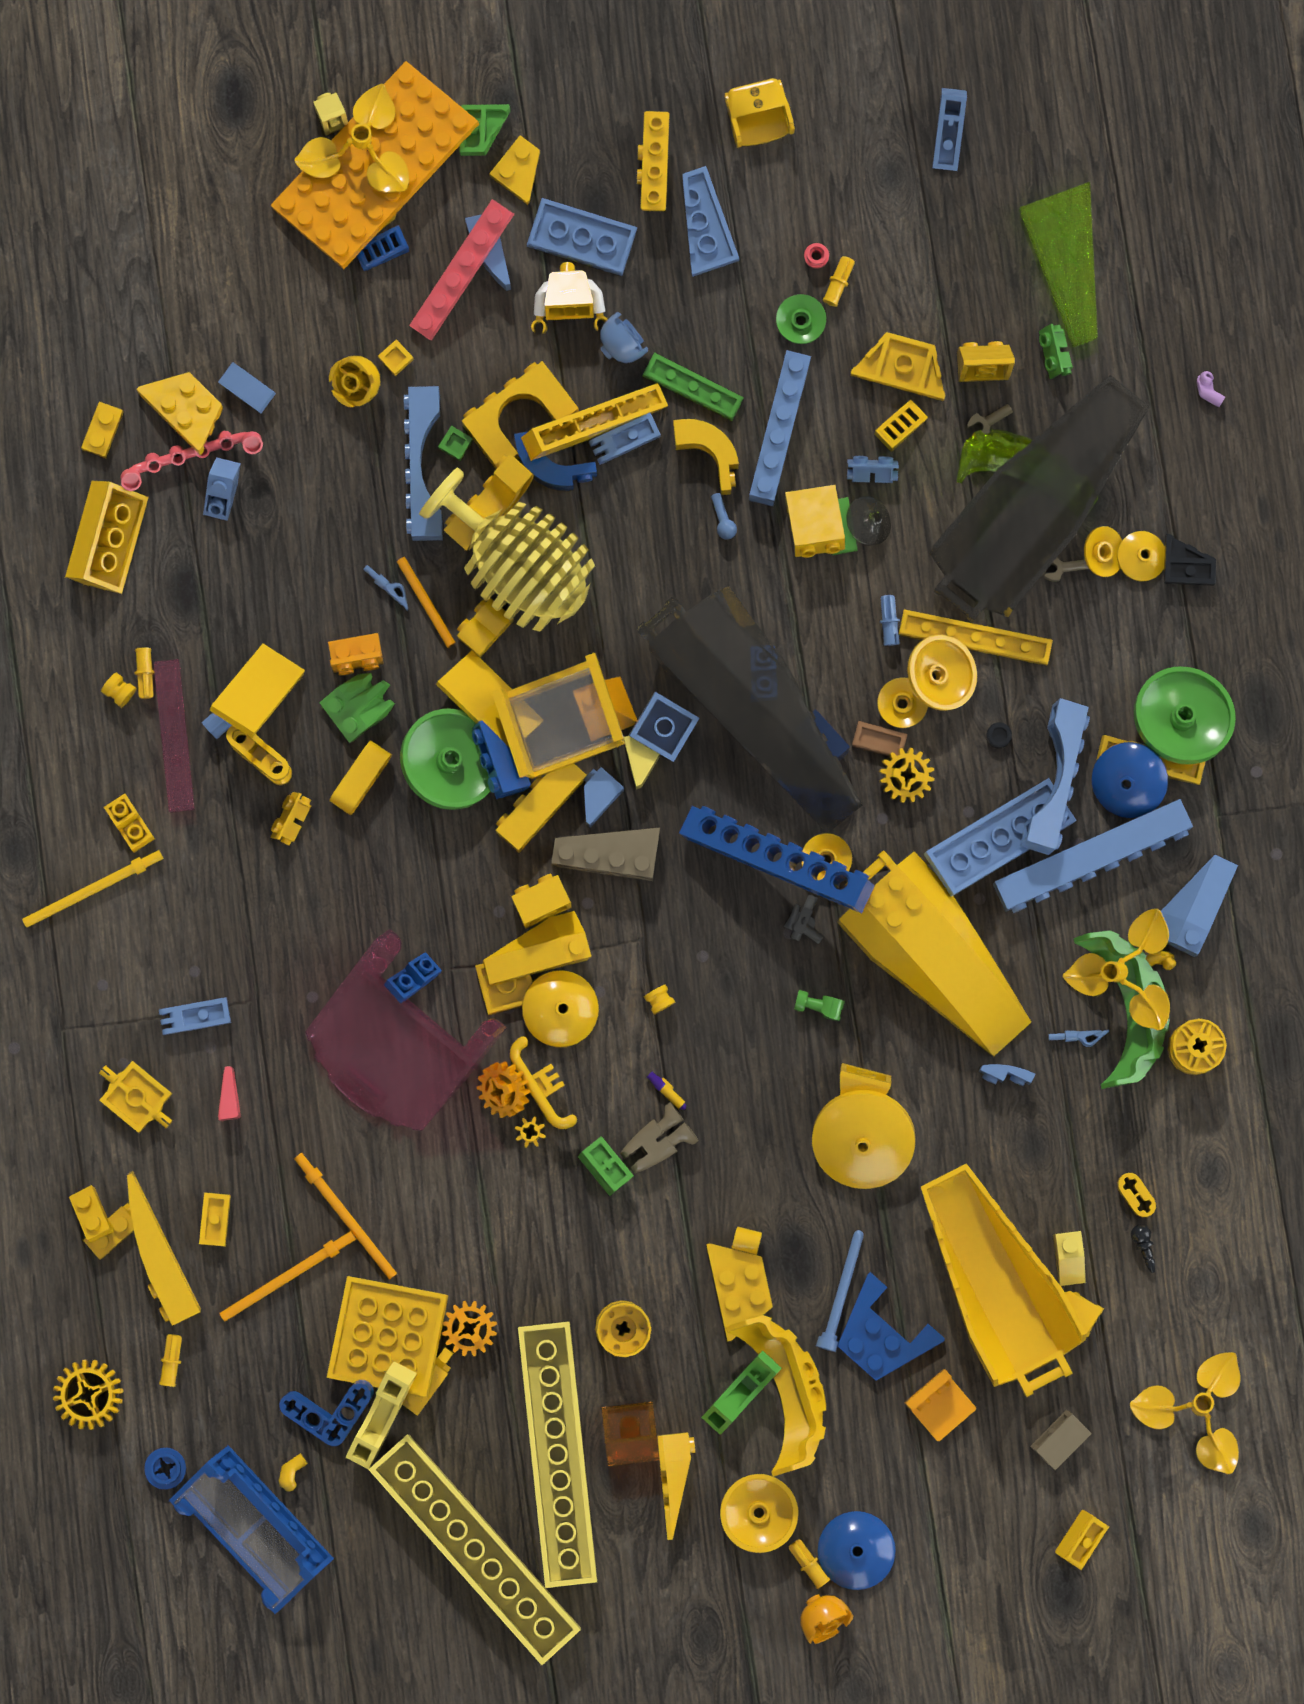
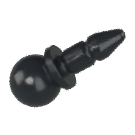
M1136 1225L1131 1231V1239L1137 1244L1136 1250L1142 1249L1141 1253L1143 1259H1145V1265L1151 1273H1154L1155 1259L1149 1247L1153 1245V1242L1150 1241L1151 1231L1146 1225Z

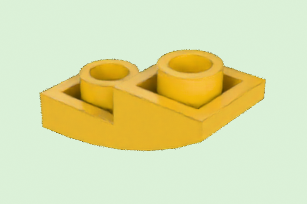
M123 794L104 807L133 853L155 839L126 794Z

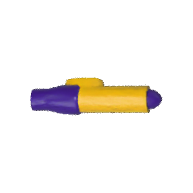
M653 1071L647 1076L653 1086L675 1107L681 1110L686 1109L685 1101L673 1090L674 1087L664 1077L660 1078Z

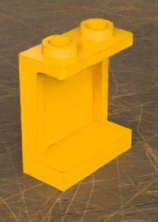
M835 485L785 492L786 509L789 514L795 557L809 558L820 553L835 554L845 549V535Z

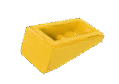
M910 400L878 427L874 434L892 452L928 417ZM909 408L919 418L917 421L906 412ZM902 415L911 424L909 428L900 419ZM894 422L904 430L902 434L892 425ZM888 428L896 435L897 438L895 440L886 432Z

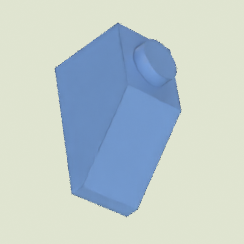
M602 767L598 771L593 769L584 779L586 782L584 785L586 825L590 828L624 791V787Z

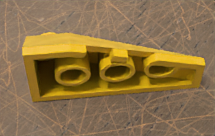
M575 911L549 917L485 958L483 964L488 983L492 985L587 961L591 957L585 931Z
M688 1432L657 1435L667 1540H673L691 1460L690 1453H695L694 1437L689 1438Z

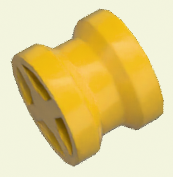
M666 984L644 996L645 1000L650 1002L652 1006L651 1011L653 1015L675 1003V1000L669 997L667 993L668 988Z

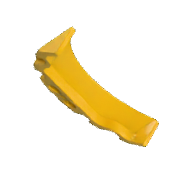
M762 1315L727 1326L726 1330L728 1333L745 1341L758 1355L764 1351L782 1368L773 1377L781 1397L784 1412V1440L779 1459L771 1471L774 1477L811 1465L816 1458L814 1454L821 1439H824L826 1427L822 1425L823 1411H826V1400L823 1385L819 1380L818 1370L808 1351L804 1352L795 1341L797 1337L789 1329L784 1330L772 1322V1318Z

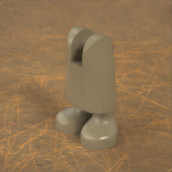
M671 1102L665 1105L664 1117L659 1123L655 1119L651 1120L620 1152L624 1159L634 1155L639 1149L645 1154L642 1159H639L630 1167L635 1174L662 1162L678 1152L675 1145L681 1142L694 1145L699 1141L686 1122L669 1136L666 1135L665 1132L684 1120Z

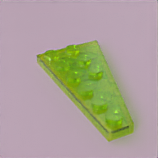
M1090 182L1022 206L1019 209L1073 347L1090 342L1098 337Z

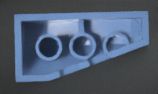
M1214 855L1161 910L1169 930L1168 945L1193 957L1199 954L1238 865Z

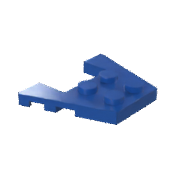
M869 1272L837 1347L876 1381L939 1345L945 1338L927 1324L911 1343L905 1340L870 1308L886 1290L887 1286Z

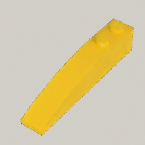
M657 383L532 428L521 439L532 461L597 437L645 414L657 412L666 408L668 404Z
M132 1171L127 1175L129 1206L140 1256L151 1282L148 1288L153 1298L158 1297L162 1304L159 1310L165 1322L170 1320L173 1326L199 1313L201 1308Z

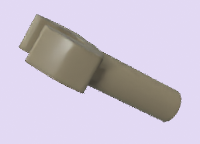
M1007 404L987 417H982L976 413L970 418L967 428L980 424L983 430L975 435L990 433L991 425L1013 413V411ZM989 436L977 437V438H974V439H980V440H982V439H985V438H987V437H989Z
M1057 555L1049 556L1042 563L1043 566L1054 565L1056 567V572L1044 575L1045 579L1052 582L1060 581L1061 575L1064 572L1089 569L1085 559L1062 562L1058 559Z

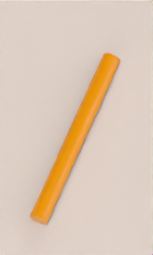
M402 557L397 561V564L446 647L456 644L455 640L406 557Z

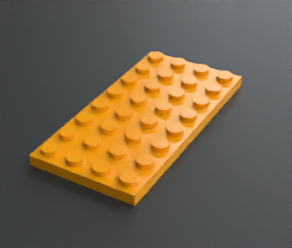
M407 61L384 83L395 106L393 122L381 130H377L372 126L370 128L372 135L371 144L379 159L384 152L392 151L400 155L405 161L409 172L407 190L393 193L375 190L367 180V169L375 161L367 148L358 149L351 144L344 154L338 157L340 170L334 176L323 179L315 178L302 171L271 204L273 210L343 269L351 263L452 155L460 144L466 140L473 130L480 125L478 120ZM354 117L331 140L336 145V153L346 144L347 139L351 138V130L358 124L355 122Z

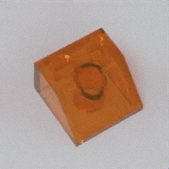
M653 1402L602 1407L608 1466L659 1460Z

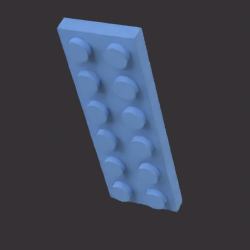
M1049 778L924 853V856L951 897L1030 850L1020 847L1026 821L1038 813L1049 798L1054 786ZM1067 805L1065 810L1068 811V816L1065 824L1061 825L1060 831L1076 821Z

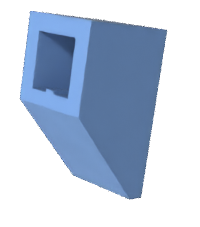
M216 457L208 475L203 515L228 520L238 485L241 463Z

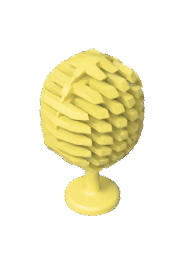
M457 467L428 499L419 515L424 519H428L443 505L475 531L469 548L470 550L473 547L474 554L464 567L467 575L476 567L479 569L471 581L475 590L478 589L486 581L488 584L481 593V597L487 601L495 593L498 594L492 604V607L497 611L506 603L511 604L504 614V617L509 620L515 617L520 610L524 611V614L516 623L522 628L535 616L540 617L538 623L532 629L536 631H541L553 618H560L558 622L560 623L573 616L585 602L590 586L589 584L586 587L585 579L595 567L592 558L582 568L579 564L588 552V548L583 544L577 551L572 553L571 549L577 542L578 537L571 533L567 539L562 541L561 537L567 530V526L562 522L552 531H549L548 529L555 520V517L551 514H547L538 524L535 523L543 509L537 506L533 507L523 518L519 516L526 504L518 502L506 516H499L501 511L499 510L485 519L482 518L454 494V490L464 477L463 471Z

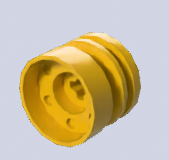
M1198 1018L1189 1020L1174 1030L1169 1038L1168 1053L1171 1062L1177 1069L1185 1074L1199 1075L1212 1070L1220 1064L1225 1056L1227 1044L1223 1032L1216 1024L1209 1020ZM1195 1040L1198 1043H1204V1047L1201 1048L1202 1053L1199 1049H1193V1045L1196 1044Z
M620 1300L608 1304L601 1310L596 1319L595 1330L599 1342L606 1351L614 1356L629 1357L636 1355L645 1348L650 1340L651 1325L649 1318L639 1306L629 1301ZM623 1321H626L629 1331H624L622 1335H619L616 1325H621Z

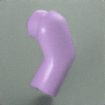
M1204 371L1198 376L1196 382L1199 395L1204 400L1220 407L1225 396L1214 391L1212 382L1214 377L1212 373Z

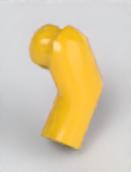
M1167 951L1147 954L1145 958L1151 967L1158 964L1163 965V968L1166 970H1171L1176 966L1174 955Z
M301 1453L281 1467L279 1485L287 1492L293 1491L296 1488L297 1484L294 1480L296 1471L308 1464Z

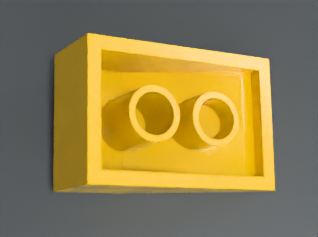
M1000 341L989 342L988 346H978V343L974 342L964 343L963 347H959L957 351L958 381L1009 380L1015 364V358L1010 346L1003 345V342Z

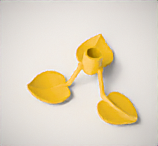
M379 84L369 89L356 101L353 108V117L358 124L352 128L351 138L347 139L346 144L339 152L336 153L337 149L333 141L325 137H318L309 141L294 159L295 164L304 173L315 178H329L340 170L338 157H341L349 146L353 144L358 149L367 148L375 161L367 169V180L375 190L384 193L404 192L409 184V172L403 158L395 152L387 151L379 159L371 144V126L381 130L391 125L395 118V106L384 84Z
M1151 909L1137 917L1130 926L1128 940L1133 946L1139 947L1136 951L1124 958H1119L1118 962H1106L1103 957L1095 953L1085 954L1078 958L1071 968L1063 974V978L1075 990L1088 996H1098L1104 993L1108 988V982H1120L1122 985L1134 989L1139 994L1135 995L1130 1001L1129 1012L1132 1019L1143 1027L1162 1030L1170 1014V1002L1166 992L1161 987L1152 984L1143 991L1140 987L1126 980L1128 976V968L1125 965L1126 961L1141 954L1143 949L1149 954H1156L1162 951L1168 943L1169 930L1164 917L1159 909Z
M1221 1353L1202 1363L1197 1371V1383L1201 1387L1206 1388L1207 1391L1206 1393L1197 1394L1192 1402L1173 1407L1175 1402L1174 1396L1170 1390L1163 1386L1148 1387L1130 1402V1408L1135 1417L1141 1423L1153 1429H1164L1171 1426L1174 1422L1173 1411L1191 1408L1195 1415L1204 1416L1208 1436L1202 1437L1197 1443L1196 1455L1198 1460L1210 1470L1225 1474H1232L1234 1472L1239 1454L1236 1438L1225 1428H1220L1212 1433L1211 1415L1209 1413L1214 1407L1211 1392L1217 1397L1225 1398L1233 1395L1240 1385V1371L1236 1353Z

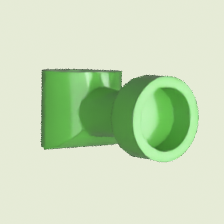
M799 990L794 1010L803 1012L806 1007L822 1013L827 1019L840 1021V1014L845 1001L829 996H823L822 999L809 998L808 992Z

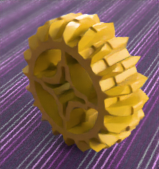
M82 1360V1368L80 1369L79 1364L74 1362L72 1363L74 1372L65 1368L63 1371L68 1377H57V1380L62 1382L63 1385L62 1387L54 1386L53 1389L55 1391H61V1396H53V1400H61L62 1404L57 1405L55 1409L56 1411L66 1410L61 1415V1418L66 1419L71 1416L69 1425L73 1426L79 1420V1429H84L85 1422H88V1428L92 1430L95 1426L94 1421L97 1422L99 1427H103V1417L108 1421L113 1420L109 1411L113 1413L119 1412V1409L113 1405L114 1402L118 1404L123 1403V1399L115 1398L116 1394L123 1393V1389H115L114 1385L119 1384L121 1380L120 1378L111 1380V1377L116 1372L111 1370L106 1374L107 1364L103 1363L100 1369H97V1360L92 1361L91 1367H89L87 1360ZM83 1373L96 1374L105 1383L92 1386ZM77 1378L78 1393L68 1399L69 1386ZM85 1387H88V1390L100 1389L91 1396V1402H88V1399L77 1400L85 1394ZM108 1390L107 1404L100 1412L98 1397ZM84 1403L91 1410L93 1416L80 1415L74 1411L72 1406Z

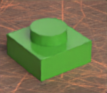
M451 426L438 448L461 461L473 442V438Z

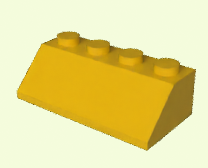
M91 481L65 577L84 585L122 594L148 497L134 491L125 490L122 486L112 482Z

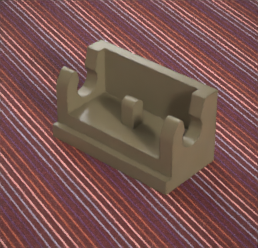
M1066 1410L1030 1447L1048 1465L1056 1470L1092 1433L1072 1413Z

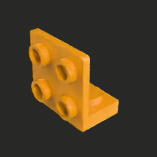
M378 633L328 642L331 656L330 665L333 672H339V675L354 673L353 669L364 668V671L376 670L379 668V665L384 664Z
M946 1369L941 1370L904 1402L936 1441L942 1440L976 1410L975 1405L952 1380V1376Z

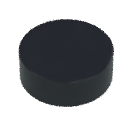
M1002 722L992 724L986 733L987 742L994 748L1006 747L1012 739L1010 727Z

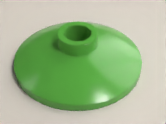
M804 294L793 295L783 301L778 308L776 315L777 328L781 335L792 343L807 344L813 342L825 329V310L822 304L812 296ZM801 317L805 319L806 323L798 325L796 320Z

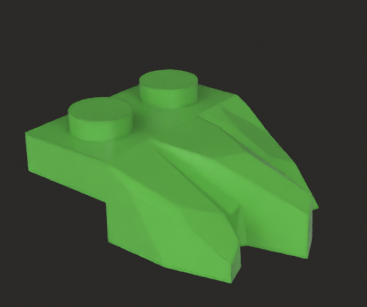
M371 673L356 675L337 687L319 702L349 743L354 742L370 727L378 724L389 714L395 705L391 700H383V695L390 684L383 680L372 686Z

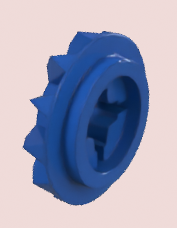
M160 1448L153 1451L145 1462L144 1470L147 1480L159 1489L176 1487L183 1480L186 1473L185 1459L178 1451L171 1448ZM160 1458L166 1464H176L170 1469L171 1479L165 1473H155L162 1467Z

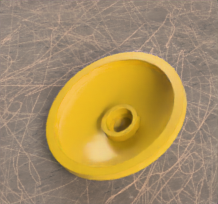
M947 635L928 637L915 646L909 657L907 668L909 683L915 695L928 707L940 711L953 710L964 705L972 696L977 683L976 664L970 651L957 639ZM932 672L935 673L936 680L933 678Z
M563 970L545 973L534 980L528 987L522 1003V1015L529 1032L540 1042L553 1047H567L585 1039L593 1030L599 1012L597 996L591 985L578 974ZM560 1004L567 1006V1011L564 1014L558 1010Z
M765 1474L748 1475L736 1481L727 1490L720 1509L721 1523L729 1539L738 1547L755 1553L769 1552L785 1544L792 1536L798 1521V1506L792 1491L779 1479ZM756 1508L763 1509L764 1514L762 1517L757 1518L754 1516Z

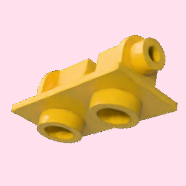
M296 792L288 795L283 802L282 808L284 810L280 818H277L272 825L271 831L273 833L270 838L281 839L280 842L290 846L291 842L295 841L301 828L300 825L294 823V820L296 818L304 822L311 808V799L305 796L301 797L302 794Z

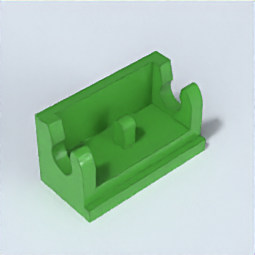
M602 1136L578 1156L609 1196L614 1194L634 1176Z

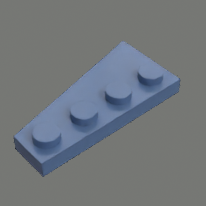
M704 166L682 174L692 277L739 261L737 250L707 167Z

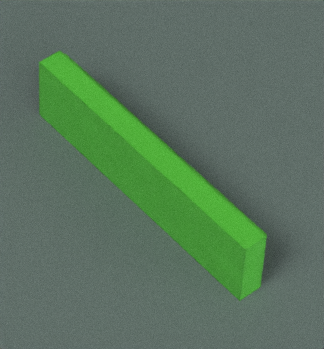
M656 353L653 354L643 373V377L730 421H733L744 400V397Z

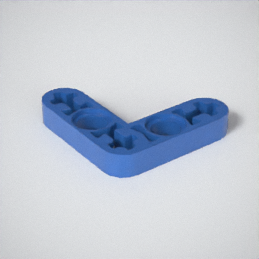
M366 1380L356 1381L350 1387L333 1415L296 1391L288 1392L281 1399L279 1406L285 1416L330 1446H338L346 1439L372 1399L374 1388ZM363 1388L365 1390L364 1396L360 1398L358 1403L354 1402L353 1400L357 1396L358 1390ZM292 1399L296 1401V1407L293 1409L288 1407ZM305 1406L307 1409H306L305 1412L302 1414V1416H300L299 1413L302 1411L303 1407ZM343 1407H350L354 1411L353 1419H346L342 1415ZM308 1413H316L320 1418V1423L317 1425L311 1424L307 1419ZM340 1423L343 1426L339 1430L338 1436L333 1438L331 1436L332 1431Z

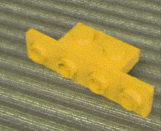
M644 112L643 145H638V160H642V169H637V184L642 185L641 210L643 211L666 210L668 112Z

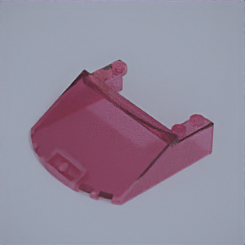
M389 929L374 940L305 1033L307 1040L311 1041L316 1052L314 1055L318 1063L321 1061L329 1073L327 1075L328 1078L350 1101L376 1118L380 1116L391 1121L392 1125H402L413 1128L412 1130L422 1131L479 1066L482 1059L507 1027L496 1019H488L481 1024L468 1043L463 1046L410 1000L407 999L400 1004L384 986L386 980L381 977L402 947L399 936Z

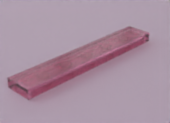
M180 660L154 662L169 812L195 810Z

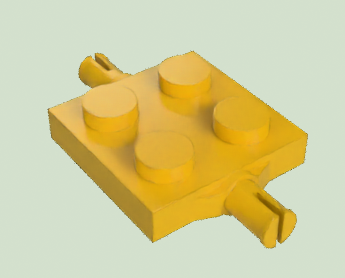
M134 1061L119 1074L114 1073L107 1065L103 1069L110 1076L103 1070L99 1072L110 1082L107 1092L99 1101L138 1133L154 1119L165 1129L169 1125L162 1118L169 1124L172 1123L173 1120L161 1112L164 1103L172 1093Z

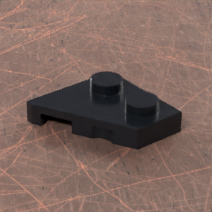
M1166 534L1164 584L1214 586L1216 584V559L1206 553H1201L1197 548L1175 539L1173 535Z

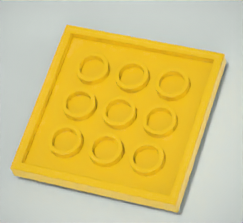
M347 1276L327 1378L350 1383L366 1380L373 1387L379 1388L385 1373L392 1363L396 1362L417 1373L407 1394L428 1397L448 1295Z

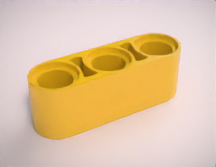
M369 741L329 801L349 815H352L389 762L392 754L373 741Z

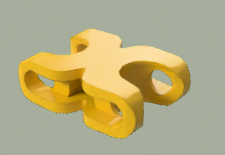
M233 725L229 727L226 738L239 755L274 784L284 785L290 781L292 769L286 759L256 734L252 738ZM246 736L243 743H237V738ZM276 766L283 767L282 772L274 774L273 769Z

